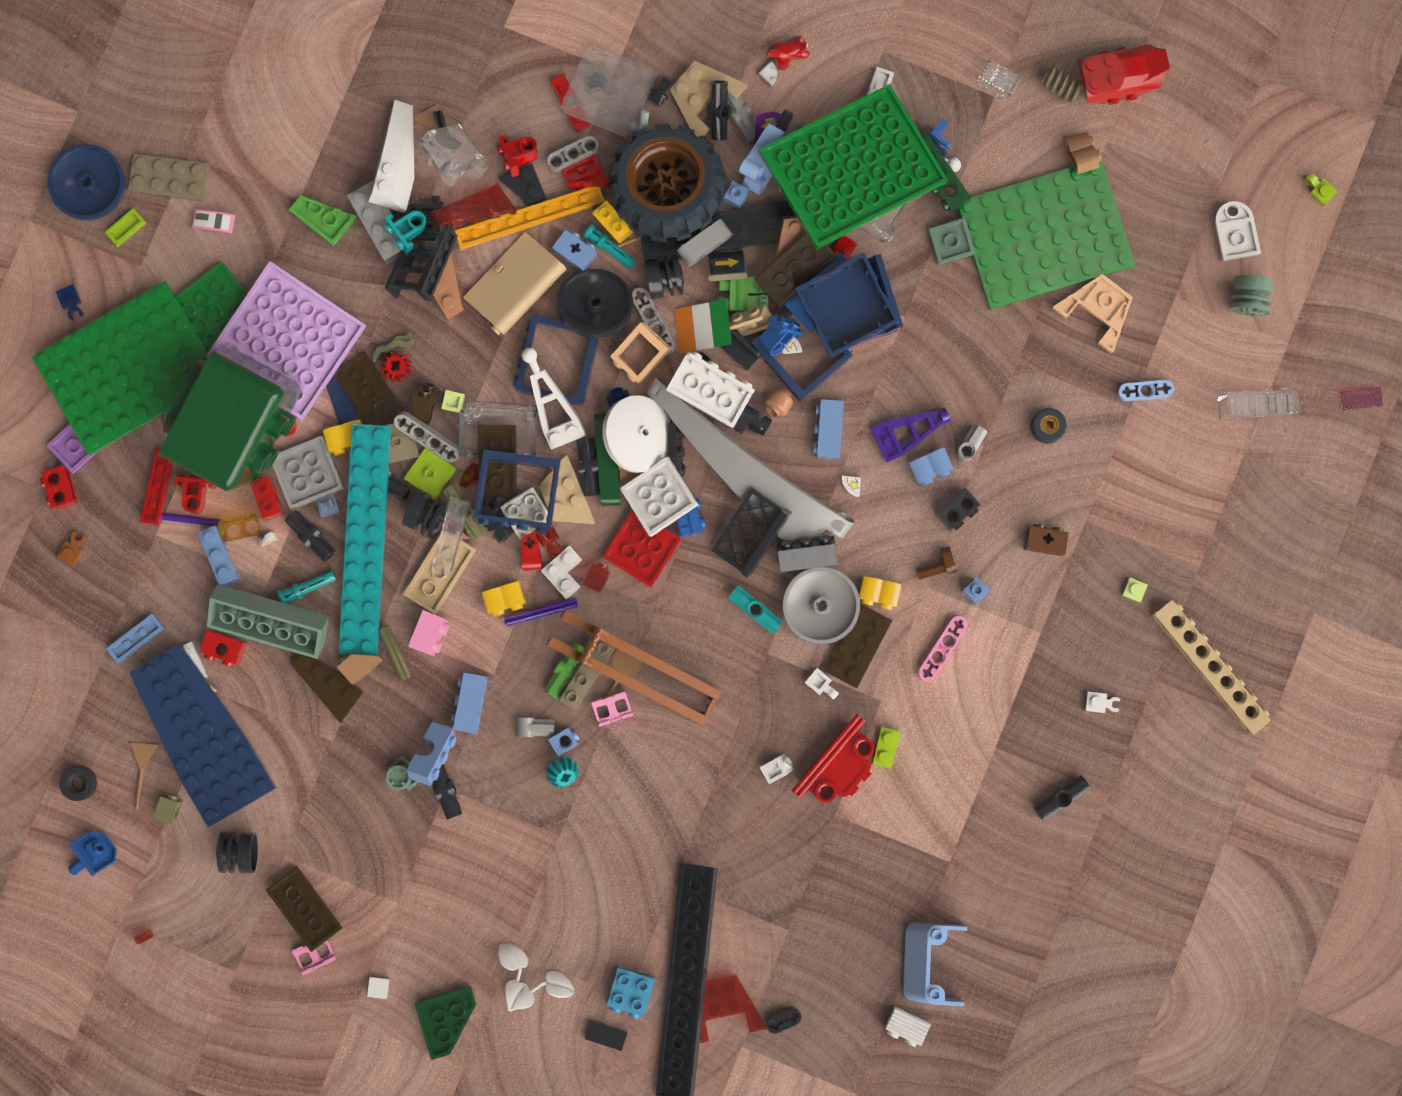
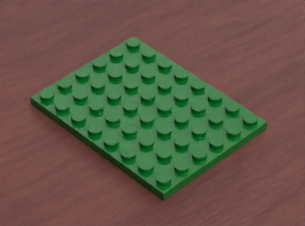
M890 84L758 150V153L816 250L942 186L948 181Z
M1099 161V168L1077 174L1074 168L1070 167L971 197L970 202L958 209L960 218L965 217L976 253L972 256L990 310L1093 280L1102 274L1106 276L1136 266L1102 161Z
M165 280L33 355L32 359L86 453L91 456L168 412L184 380L193 367L203 357H206L208 351Z

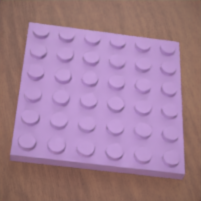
M269 261L206 357H209L214 350L236 349L296 381L300 386V395L291 413L303 421L366 328V325Z

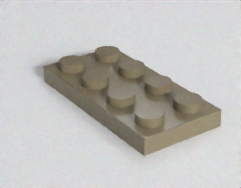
M133 154L128 191L204 202L210 165L202 162Z

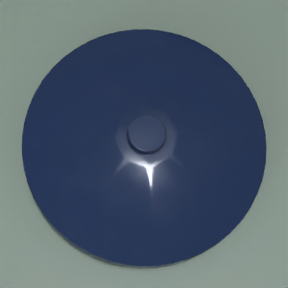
M82 144L65 150L55 159L48 175V190L52 201L63 213L77 220L91 221L108 215L118 206L125 191V175L121 164L109 151L96 145Z

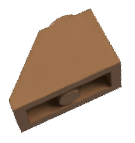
M345 655L338 661L340 665L337 668L352 685H355L384 659L380 656Z

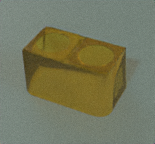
M253 513L223 519L218 523L220 537L227 543L263 535L259 516ZM254 520L258 523L259 529L256 533L250 534L246 531L245 527L248 521ZM230 525H237L240 528L238 537L231 538L228 536L227 529Z

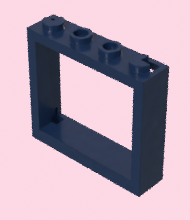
M788 310L782 316L789 319L793 314ZM764 332L751 342V346L760 353V357L799 402L803 401L853 357L851 348L841 352L844 355L806 389L802 390L778 361L760 344L759 339Z
M532 316V320L527 322L526 331H529L527 339L524 338L522 349L532 348L537 324L567 331L571 330L563 322ZM590 338L577 395L576 397L564 395L569 404L580 407L584 406L599 338ZM519 357L517 368H520L519 375H515L513 386H515L516 392L534 396L533 388L523 385L528 363L522 357ZM540 389L542 397L550 393H553L551 391Z
M484 449L474 513L475 521H478V524L481 525L497 523L498 527L503 528L513 525L519 530L535 528V531L540 533H547V530L551 531L561 460ZM489 461L554 470L546 523L482 514Z

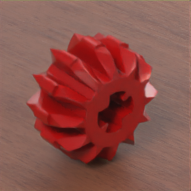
M391 351L390 358L384 355V359L387 362H381L380 365L385 367L381 369V373H387L384 377L386 380L391 378V382L395 383L398 378L399 382L402 383L403 376L409 379L410 376L406 372H413V369L408 367L413 363L411 360H407L409 357L407 354L402 356V352L398 351L395 356L394 352ZM395 363H396L397 365H398V363H400V364H399L400 369H399L398 371H397L396 369H395V371H393V370H394L393 365H394Z

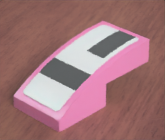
M195 209L192 228L232 234L235 215Z

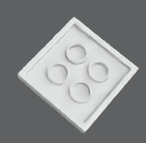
M665 457L646 472H643L620 488L650 537L698 506V503L669 457Z

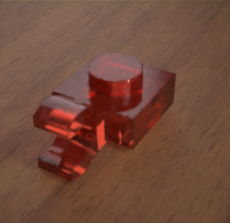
M553 525L552 530H547V533H540L534 530L542 547L547 546V553L550 558L556 557L557 554L563 552L562 547L557 542L560 537Z

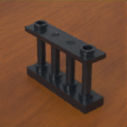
M442 225L438 234L422 232L407 243H413V249L407 254L403 250L400 251L385 289L394 298L399 297L401 289L415 290L425 301H431L458 235L449 225ZM422 240L435 241L432 250L419 249ZM415 257L428 258L425 266H412ZM408 273L421 274L419 282H405Z

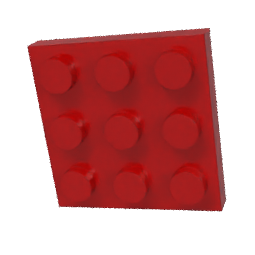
M632 510L603 558L652 588L682 539L665 528L650 537L634 510Z

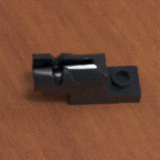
M746 404L733 429L743 434L748 427V430L764 436L772 423V419L764 415L758 420L759 411Z

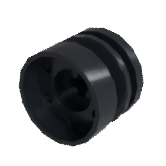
M672 255L673 264L670 265L668 264L667 256L664 257V266L659 265L657 258L644 260L651 300L664 298V289L667 288L671 297L674 296L673 287H677L678 295H683V272L676 255Z
M419 489L407 507L402 524L413 530L419 524H422L420 533L424 535L428 530L427 537L433 539L446 521L450 503L444 501L441 504V499L437 498L431 504L432 495Z
M228 832L220 833L216 849L219 873H226L227 870L229 873H234L237 865L240 873H255L258 860V839L256 833L243 832L239 837V841L235 832H231L230 835Z

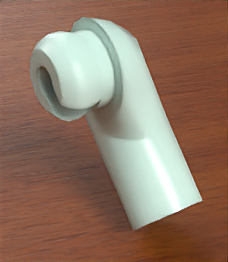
M640 111L639 121L630 124V132H638L643 128H647L649 111Z

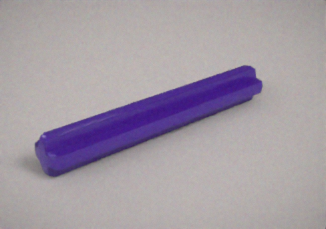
M576 597L510 614L504 616V622L506 626L559 613L563 610H570L579 606Z

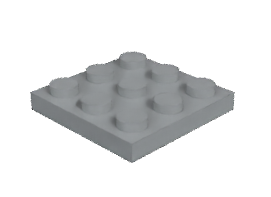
M323 435L279 452L272 465L290 510L344 489Z

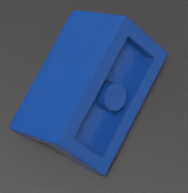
M942 119L930 133V138L945 157L950 144L942 136L949 123Z

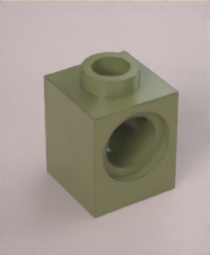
M172 794L160 796L153 819L171 825L176 824L183 802L178 800V796Z

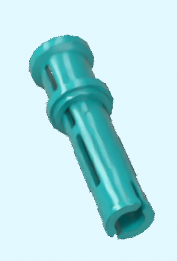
M594 224L585 232L584 239L588 238L596 245V248L604 249L629 270L636 263V259L609 240L608 235L596 229Z
M330 570L301 584L293 583L291 587L282 591L278 590L277 593L281 602L287 604L297 598L299 600L302 599L306 593L333 581L335 582L336 578L333 571Z

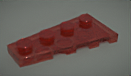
M497 183L431 212V218L439 229H441L442 225H449L451 228L463 226L466 222L470 221L477 223L482 222L484 218L492 217L496 219L508 213L514 215L516 214V208Z

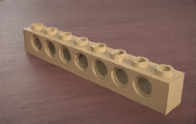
M1173 600L1165 603L1151 616L1247 734H1256L1271 721L1268 717L1270 715L1263 706L1260 707L1256 703V696L1251 691L1247 692L1243 687L1245 683L1238 676L1235 677L1231 672L1233 670L1226 661L1223 662L1220 659L1219 651L1207 643L1208 638L1202 631L1198 632L1194 627L1196 624L1189 616L1186 617L1182 612V606ZM1173 616L1178 617L1180 621L1177 627L1171 623ZM1186 631L1190 632L1192 635V638L1189 642H1187L1183 637ZM1198 646L1204 649V654L1201 657L1196 654ZM1210 661H1213L1216 664V670L1214 672L1210 671L1208 668V664ZM1223 676L1227 677L1229 681L1226 687L1222 686L1220 682ZM1236 691L1241 695V699L1238 702L1233 699V694ZM1248 706L1253 709L1251 717H1248L1245 713Z

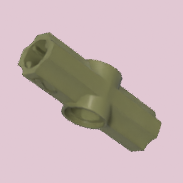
M455 483L443 490L471 539L475 540L487 532L483 525L478 524V521H475V511L459 485ZM462 507H469L470 512L467 516L460 515Z

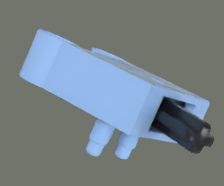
M783 110L776 127L768 123L749 155L740 166L739 172L746 176L742 186L758 195L764 191L772 177L758 150L786 136L785 132L793 117L791 111Z

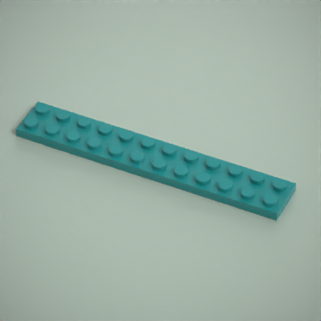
M352 424L339 654L378 656L392 426Z

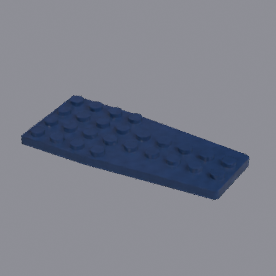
M179 644L130 672V676L174 769L207 827L214 825L276 789L250 741L216 692L211 688V685L183 645Z

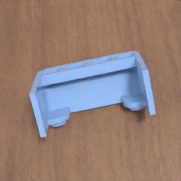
M911 922L907 925L905 930L903 993L908 1000L933 1005L964 1006V1001L961 998H945V992L941 986L930 984L931 945L943 944L947 939V930L967 931L966 925Z

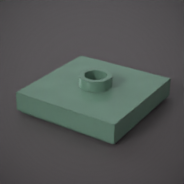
M965 217L928 228L939 265L976 254Z

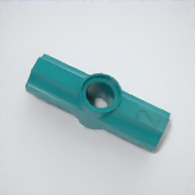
M739 585L728 597V599L772 635L783 622ZM752 605L760 606V614L753 615L750 612V607Z

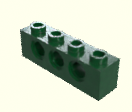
M927 135L923 139L948 179L947 183L932 190V193L935 196L938 194L942 200L940 204L945 211L949 210L952 214L970 202L971 196L930 136ZM951 187L954 190V194L946 195L944 189Z

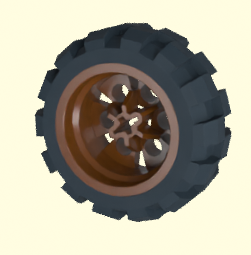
M669 124L655 125L656 130L646 132V129L643 128L631 135V142H623L615 153V161L610 164L608 174L609 193L614 209L619 218L628 224L631 231L639 236L649 235L652 241L667 242V238L677 237V241L690 238L691 232L695 230L700 232L712 222L711 217L719 213L724 201L725 176L720 155L715 153L714 145L705 136H696L691 128L679 125L678 129H670ZM676 161L681 162L677 170L675 168ZM653 164L655 165V173L649 168V166ZM664 168H669V171H668V172H665V170H663V169H664ZM686 175L688 177L684 180L680 176ZM648 179H654L651 183H646ZM697 181L696 186L689 185L691 182ZM637 188H645L646 191L638 192ZM683 193H689V194H690V195H689L688 197H686V198L681 197V194H683ZM650 197H656V198H657V199H656L655 201H653V202L648 201V199H649Z

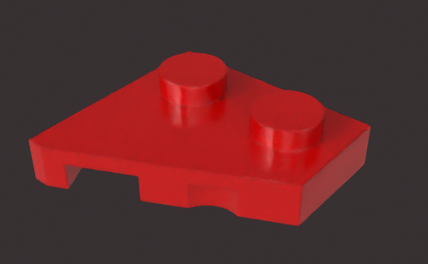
M595 154L561 170L569 188L609 186V181Z

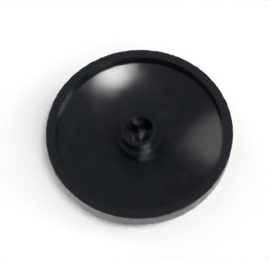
M585 269L570 275L562 283L557 294V311L560 319L571 331L584 337L603 338L611 336L623 329L632 315L633 296L630 288L619 276L603 269Z

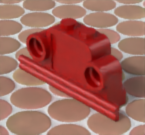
M856 714L799 779L791 791L801 798L809 790L823 803L833 801L836 794L840 797L853 796L859 789L857 786L861 780L865 782L872 774L870 772L871 762L867 758L874 752V743L858 731L865 723V720Z

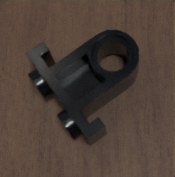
M432 195L431 197L435 205L416 203L407 205L404 216L413 211L422 212L426 217L425 227L432 228L428 229V233L438 234L442 227L440 213L444 212V202H441L439 196ZM418 220L411 221V223H416L418 226L421 224Z

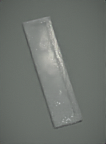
M450 497L431 569L432 572L451 576L470 504L469 501Z

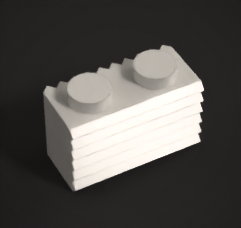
M894 1006L885 1029L888 1030V1035L897 1039L901 1036L906 1039L905 1042L916 1047V1044L922 1046L931 1024Z

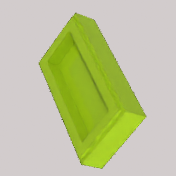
M132 208L104 233L119 247L143 227L146 221Z

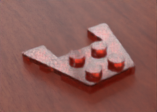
M736 974L706 981L700 1043L709 1042L705 1021L735 1014H746L749 1033L767 1029L766 1024Z

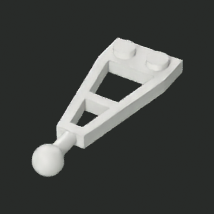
M525 348L522 352V359L529 363L533 374L530 375L542 430L550 449L552 450L586 436V431L577 413L545 369L540 370L536 362L537 352L533 348ZM543 378L553 393L542 397L537 379ZM557 398L572 420L549 429L544 403Z

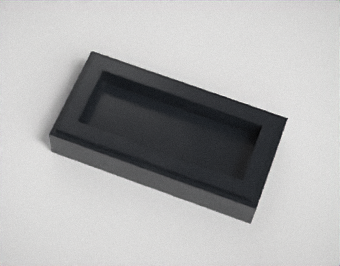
M591 1020L585 1040L622 1051L628 1032Z

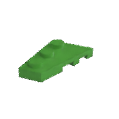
M301 195L289 209L291 213L332 246H335L358 218L356 215L343 212L340 209L332 208Z

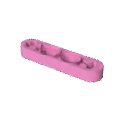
M956 616L952 618L918 670V676L922 681L929 682L936 677L967 628V621L964 617ZM961 620L963 628L956 630L955 633L959 634L956 637L953 633L948 632V629L950 628L952 631L955 628L953 622ZM949 635L953 638L951 646L943 644L944 636ZM939 651L942 653L943 659L941 662L933 661L932 655L934 652ZM929 660L930 663L938 667L937 669L932 667L930 671L932 676H927L926 678H924V673L922 672V670H927L930 665L927 664Z

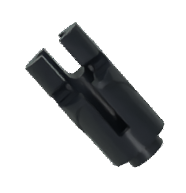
M496 495L492 504L490 502L487 504L483 502L482 514L502 517L499 506L503 497ZM497 523L485 525L489 532L495 530L493 537L499 544L507 540L514 533L510 525L508 528L498 527Z

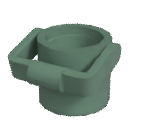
M405 755L399 757L388 768L386 783L393 790L406 789L410 791L418 783L417 781L413 782L409 778L407 768L412 760H409ZM401 760H403V761L405 762L406 766L397 765V764H398Z

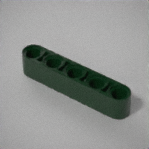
M607 413L594 414L601 507L621 505L618 465L608 454L603 441V423Z

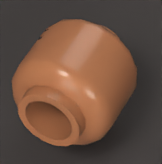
M774 389L765 401L766 412L775 418L785 416L793 405V400L790 397L791 394L785 389Z

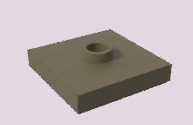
M394 423L383 425L392 426L389 464L419 457L415 440L398 430Z

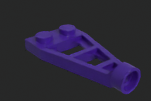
M944 407L934 412L887 420L870 428L885 462L888 463L904 456L941 425L950 422L951 419ZM923 419L927 420L930 425L929 429L918 434L913 425L914 422ZM907 426L912 432V437L906 443L900 444L897 441L894 430L898 427Z

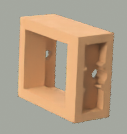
M643 322L634 329L610 357L614 360L613 364L617 368H623L627 372L626 376L635 383L637 381L639 383L649 375L672 348ZM641 333L660 352L638 374L620 355Z

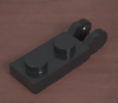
M669 423V458L680 476L683 477L686 474V465L683 464L685 449L682 439L684 434L675 423Z

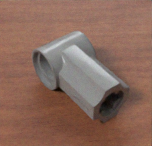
M976 424L972 425L956 451V457L959 461L968 462L973 458L988 433L983 427ZM962 448H967L970 451L969 457L962 455Z
M517 718V737L555 736V720Z

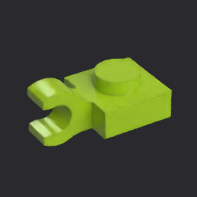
M1312 172L1303 180L1313 189L1309 194L1322 206L1326 205L1337 193V190L1326 179L1323 178L1319 181Z

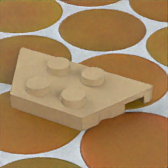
M567 455L561 460L553 522L594 525L596 523ZM554 470L539 485L547 508L549 507Z

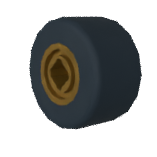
M1053 408L1039 411L1033 417L1030 425L1034 438L1045 444L1054 443L1064 435L1067 427L1064 415Z

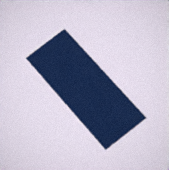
M333 375L326 388L339 425L359 420L355 405L335 375Z

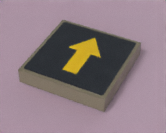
M744 250L707 254L710 282L747 278Z

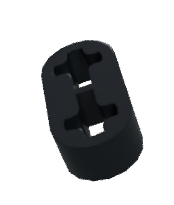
M787 1008L769 1016L766 1020V1027L769 1032L774 1034L782 1032L799 1024L801 1013L797 1008ZM791 1011L794 1014H798L794 1022L791 1019L784 1020V1018L789 1017V1012ZM772 1019H775L776 1022L780 1020L783 1021L782 1023L778 1024V1029H774V1027H769V1025L772 1024Z

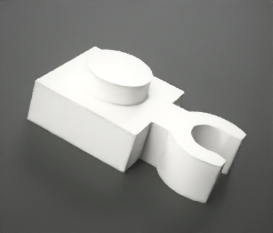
M1087 692L1085 711L1105 713V709L1108 708L1112 712H1118V708L1112 707V702L1120 701V698L1112 697L1108 700L1105 693Z

